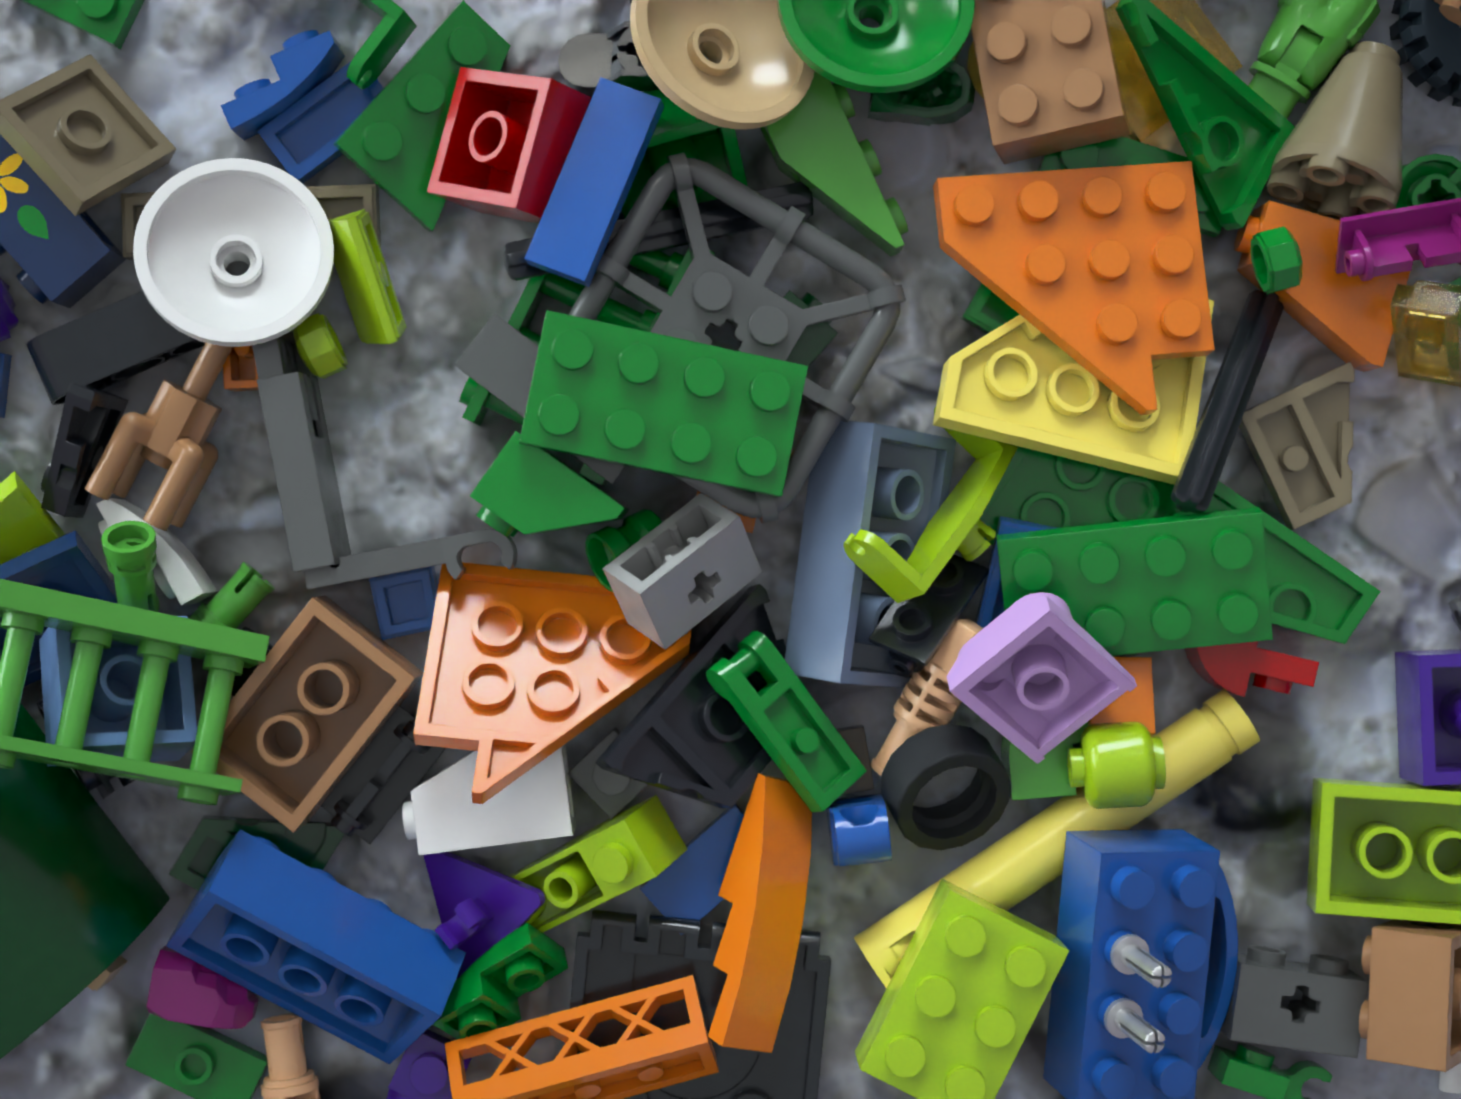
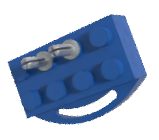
M1183 829L1066 831L1057 937L1070 951L1052 984L1043 1079L1066 1099L1195 1098L1197 1071L1205 1061L1218 1037L1233 994L1238 962V931L1232 895L1224 872L1219 865L1220 850Z

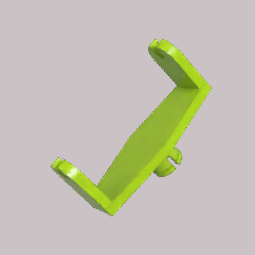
M944 428L975 458V461L929 521L907 562L882 538L862 529L856 535L850 533L843 545L845 553L897 603L925 594L956 550L961 553V556L966 561H972L990 546V543L984 537L989 541L995 538L996 532L990 526H987L980 517L1018 449L1017 446Z

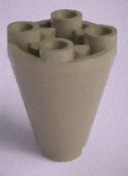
M1358 42L1349 50L1348 54L1339 60L1275 156L1267 185V191L1272 197L1280 201L1292 202L1308 211L1337 220L1343 217L1396 209L1402 188L1403 72L1399 66L1401 58L1393 48L1379 42Z

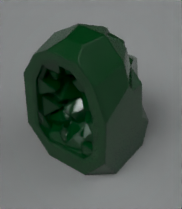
M953 61L942 73L920 86L898 92L871 93L868 118L883 122H901L925 126L953 123L972 111L975 88L965 68Z

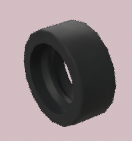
M946 724L930 727L908 738L891 754L881 776V795L903 836L920 848L941 851L961 847L983 836L1000 820L1010 799L1011 781L1003 763L987 738L972 727ZM964 766L977 768L971 784L953 800L943 805L928 808L913 806L919 791L933 777L948 769Z

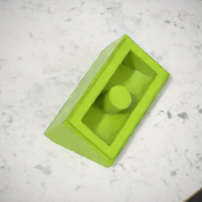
M363 209L329 219L334 244V265L360 340L365 344H391L398 342L407 326L369 211L366 212Z

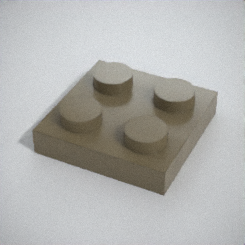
M91 54L0 100V134L74 216L79 215L170 162L176 151L175 146Z

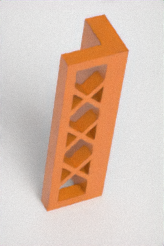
M693 975L444 1043L452 1099H624L719 1072L712 1042L707 1037L708 1031ZM685 999L690 1023L667 1030H662L649 1023L661 1005ZM615 1019L628 1026L616 1044L600 1048L587 1041L591 1032L600 1022ZM553 1036L565 1043L553 1061L537 1065L524 1058L538 1039ZM491 1053L503 1060L490 1078L467 1084L464 1067L465 1059Z

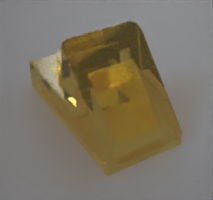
M1425 280L1416 281L1413 286L1397 284L1390 309L1398 377L1461 387V286Z

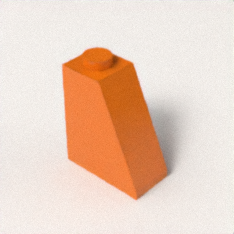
M1270 200L1253 211V215H1249L1244 227L1238 229L1236 234L1234 251L1242 253L1237 271L1260 291H1263L1256 279L1251 261V239L1259 232L1285 226L1298 243L1303 265L1300 285L1275 292L1279 296V301L1283 303V310L1345 363L1351 362L1354 369L1366 372L1383 367L1410 271L1376 276L1369 281H1362L1359 276L1348 277L1346 272L1337 274L1335 264L1340 220Z

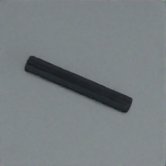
M1254 290L1247 296L1171 493V500L1176 503V508L1180 511L1202 514L1210 505L1284 309L1283 303L1279 301V296L1276 293L1267 294L1260 290Z

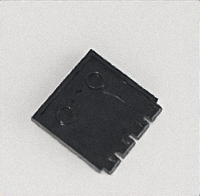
M593 910L590 932L578 931L570 1009L693 975L698 989L706 1029L709 1033L728 975L713 966L726 922L713 921L711 944L698 943L700 920L650 915L647 938L635 937L637 914ZM801 930L791 986L772 1053L722 1047L710 1039L717 1059L718 1073L624 1099H817L831 968L830 956L819 955L821 932ZM685 999L661 1005L649 1023L662 1030L690 1023ZM615 1019L600 1022L591 1032L587 1041L600 1048L616 1044L628 1026Z

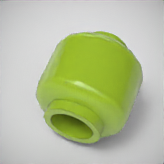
M1140 722L1088 725L1081 734L1079 748H1068L1067 750L1070 787H1082L1085 799L1093 808L1142 807L1152 800L1155 789H1164L1166 765L1162 740L1159 736L1151 737L1149 730Z

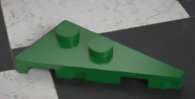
M1120 0L1115 10L1188 160L1192 161V168L1219 224L1227 231L1243 228L1271 175L1276 154L1295 126L1149 0Z

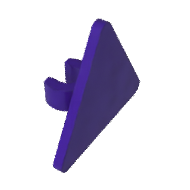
M451 852L424 855L441 920V925L435 929V932L450 950L459 948L466 952L456 979L492 946L524 925L545 903V894L542 890Z

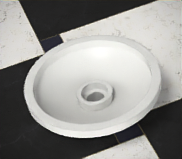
M225 158L202 162L179 172L166 181L152 195L144 207L136 226L133 256L137 277L143 293L155 311L168 324L183 334L205 343L227 347H242L261 344L279 338L299 326L311 315L324 297L331 280L334 265V244L330 224L323 208L310 190L287 172L267 163L243 158ZM234 261H243L249 265L248 271L239 276L229 274L226 268Z

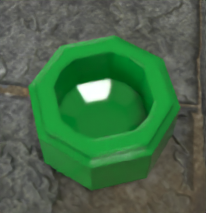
M1283 226L1255 234L1253 239H1251V261L1256 279L1262 290L1267 294L1300 285L1303 262L1298 243L1292 233Z

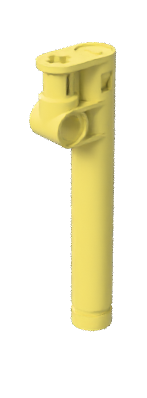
M1221 690L1203 702L1202 708L1199 710L1194 708L1153 736H1159L1163 743L1166 782L1164 789H1155V794L1147 805L1142 807L1096 809L1090 806L1085 799L1083 788L1077 787V795L1063 796L941 879L1008 911L1062 874L1066 831L1128 830L1230 762L1234 754L1240 755L1260 742L1259 735L1236 700L1227 691ZM941 879L854 937L860 950L885 988L890 983Z

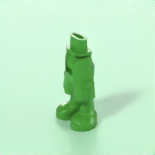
M1278 0V11L1261 44L1257 56L1258 61H1254L1249 69V72L1254 77L1248 86L1288 119L1298 102L1306 104L1311 96L1310 91H1313L1324 81L1347 49H1352L1356 43L1364 38V34L1381 11L1377 0Z

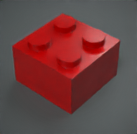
M460 67L427 193L479 213L539 224L592 97L552 78Z

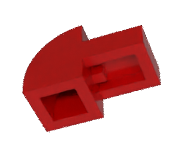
M1258 641L1184 649L1194 670L1207 683L1215 688L1242 697L1246 695L1251 672L1255 673L1252 686L1290 695L1293 682L1314 687L1319 662L1258 648Z

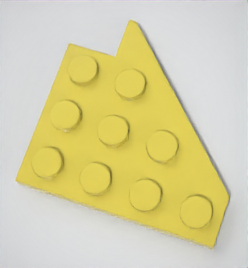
M1209 299L1210 315L1212 321L1214 300ZM1018 315L950 356L945 362L933 425L1175 485L1196 431L1206 356L1152 360L1157 410L1151 415H1140L1025 318Z

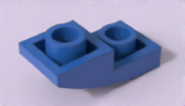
M308 30L287 39L282 44L284 50L270 56L280 80L271 83L269 79H259L247 83L234 92L236 99L220 105L233 132L244 141L259 134L257 131L335 72L345 55L330 30L319 34L318 30Z

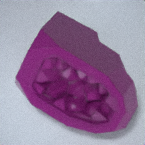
M164 946L160 949L153 967L146 1007L149 1013L167 1021L208 1028L240 1029L244 1028L255 1017L259 999L250 990Z

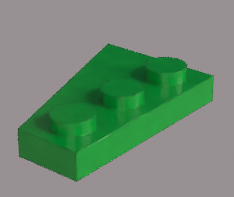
M464 0L458 3L333 144L428 232L434 230L446 201L443 198L427 193V188L460 67L500 72L511 46Z

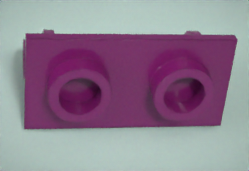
M1461 198L1340 218L1335 264L1337 274L1346 272L1348 277L1359 276L1362 281H1369L1376 276L1412 271L1413 261L1420 260L1424 268L1453 263L1461 265Z

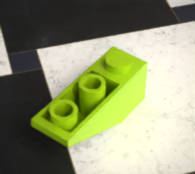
M656 794L617 814L612 819L605 820L514 872L509 877L538 888L545 894V903L527 921L543 933L657 877L688 849Z

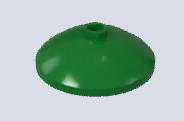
M777 0V7L781 26L787 40L798 56L811 69L831 82L846 88L869 93H890L908 90L932 80L955 60L969 35L974 17L975 0ZM865 18L873 19L879 23L880 27H866L861 24L860 20Z

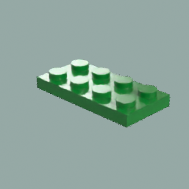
M546 310L519 444L764 495L782 497L808 366Z
M1260 507L996 535L1004 611L1026 595L1039 592L1054 594L1067 603L1073 620L1112 656L1273 640L1263 512Z

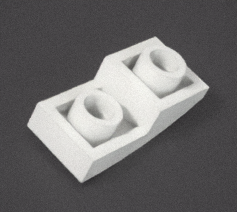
M104 499L96 504L104 520L98 522L101 535L107 528L119 522L140 521L147 523L143 520L146 512L125 499ZM152 526L155 530L157 541V564L153 568L154 577L163 593L169 599L177 597L180 605L196 604L217 593L218 591L206 571L187 547L169 529L164 531Z

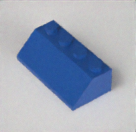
M241 829L217 858L166 944V947L388 1064H391L442 1016L466 952L459 948L450 950L435 931L420 928L393 913L383 902L365 898L338 883L328 872L318 868H310L281 852L271 841L262 837H254Z

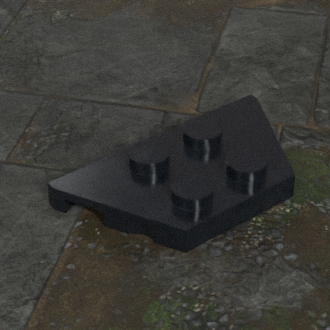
M761 584L751 586L745 591L596 760L595 763L601 769L718 808H730L737 802L756 779L757 774L761 773L772 759L730 702L721 697L712 688L707 680L706 671L721 658L730 660L739 652L738 643L753 630L763 633L785 659L786 645L783 638L779 640L775 638L764 606L765 603L770 602L766 589ZM757 671L747 678L756 692H759L768 684Z

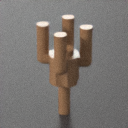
M205 343L183 387L164 379L148 412L143 414L128 412L124 414L87 482L85 490L105 500H109L112 493L126 498L147 459L168 471L143 520L164 531H167L170 524L182 528L218 460L217 448L207 442L206 439L222 408L207 399V396L233 347Z

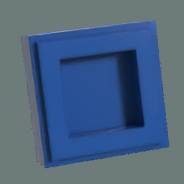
M434 566L369 578L382 640L431 630L438 589Z

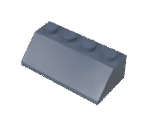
M840 421L809 474L785 661L797 676L840 684L904 688L906 683L909 682L911 676L908 678L901 677L888 666V662L891 659L889 650L869 642L870 635L895 600L847 556L843 545L850 533L856 535L860 529L866 530L882 538L907 562L925 527L949 496L956 446L955 439L878 423Z

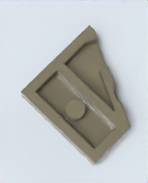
M1351 362L1342 364L1245 410L1239 425L1286 527L1290 530H1295L1352 503L1353 472L1348 464V455L1353 448L1354 421H1349L1350 383H1354L1355 370Z

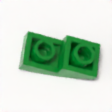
M528 922L487 950L455 981L442 1016L432 1025L458 1040L509 1026L519 1021L521 1014L518 997L538 989L544 982L568 969L564 947Z

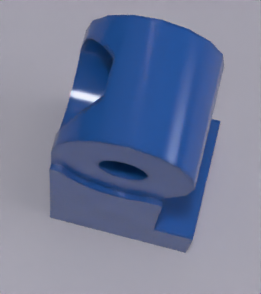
M881 793L837 798L826 809L834 866L844 867L892 861L888 816Z

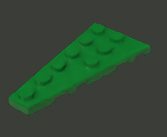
M1017 446L1018 449L980 519L996 532L1000 516L1065 528L1196 513H1185L1176 508V503L1171 500L1173 484ZM1218 481L1210 505L1204 513L1257 506ZM1262 511L1272 624L1345 644L1381 591ZM984 537V539L987 540L990 543V545H993L994 539L989 541L986 537Z

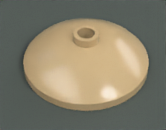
M632 0L630 10L631 34L636 52L644 69L666 97L692 116L724 128L756 129L768 126L785 117L806 95L815 71L798 56L787 40L779 19L777 0Z

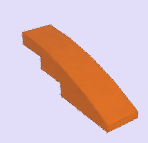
M760 773L757 774L718 896L731 902L733 905L713 966L728 975L707 1037L722 1047L772 1053L791 986L804 920L811 858L812 812L788 780Z

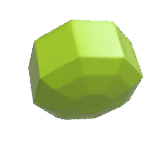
M320 313L314 314L294 328L293 333L298 354L312 374L325 379L347 369L346 365L349 364L345 351L327 316Z

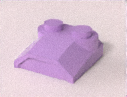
M1045 592L1032 593L1020 598L967 641L960 649L957 660L947 675L949 691L1036 764L1044 760V755L1127 690L1131 692L1137 687L1135 678L1073 620L1067 603L1060 597Z

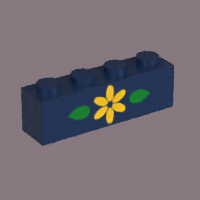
M0 134V256L8 252L21 266L22 270L16 275L17 279L40 303L44 304L50 300L53 303L71 308L121 265L126 258L123 257L122 252L86 211L74 216Z

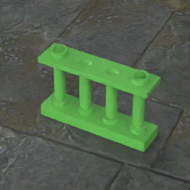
M0 579V618H2L0 627L7 630L0 660V768L14 769L16 759L176 787L179 788L178 800L204 805H217L219 795L228 796L240 793L243 779L216 775L234 678L235 676L242 675L243 668L249 669L265 662L270 636ZM44 627L71 632L69 641L76 644L55 744L13 737L35 635L43 634ZM112 641L138 646L137 656L143 658L123 757L83 750L103 649H110ZM178 654L204 659L202 669L208 671L189 769L150 762L169 664L177 662Z

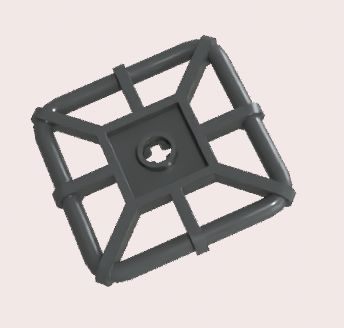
M684 152L667 156L668 163L660 166L648 179L606 252L602 255L590 286L584 287L568 315L596 320L614 288L617 287L661 313L650 331L652 333L711 345L712 339L704 334L707 326L711 324L714 327L720 328L726 321L736 328L733 336L740 342L738 351L786 361L806 327L874 311L830 389H824L808 378L805 380L802 399L818 409L790 455L782 497H774L674 476L735 513L749 518H759L762 524L776 521L779 519L778 513L785 510L797 497L840 421L848 422L856 409L852 401L895 329L901 312L900 303L906 301L902 284L895 285L893 279L881 267L804 221L803 218L806 214L791 206L787 211L712 164L696 158H687ZM693 185L698 186L775 233L749 277L710 254ZM674 190L692 262L672 296H669L631 273L627 266ZM790 242L860 284L869 293L802 309L768 289L764 284Z

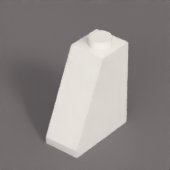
M566 744L483 804L472 803L471 792L478 751H472L418 784L410 791L412 801L403 802L402 807L405 835L407 840L417 839L418 855L573 836L577 828L571 779L568 774L569 763Z

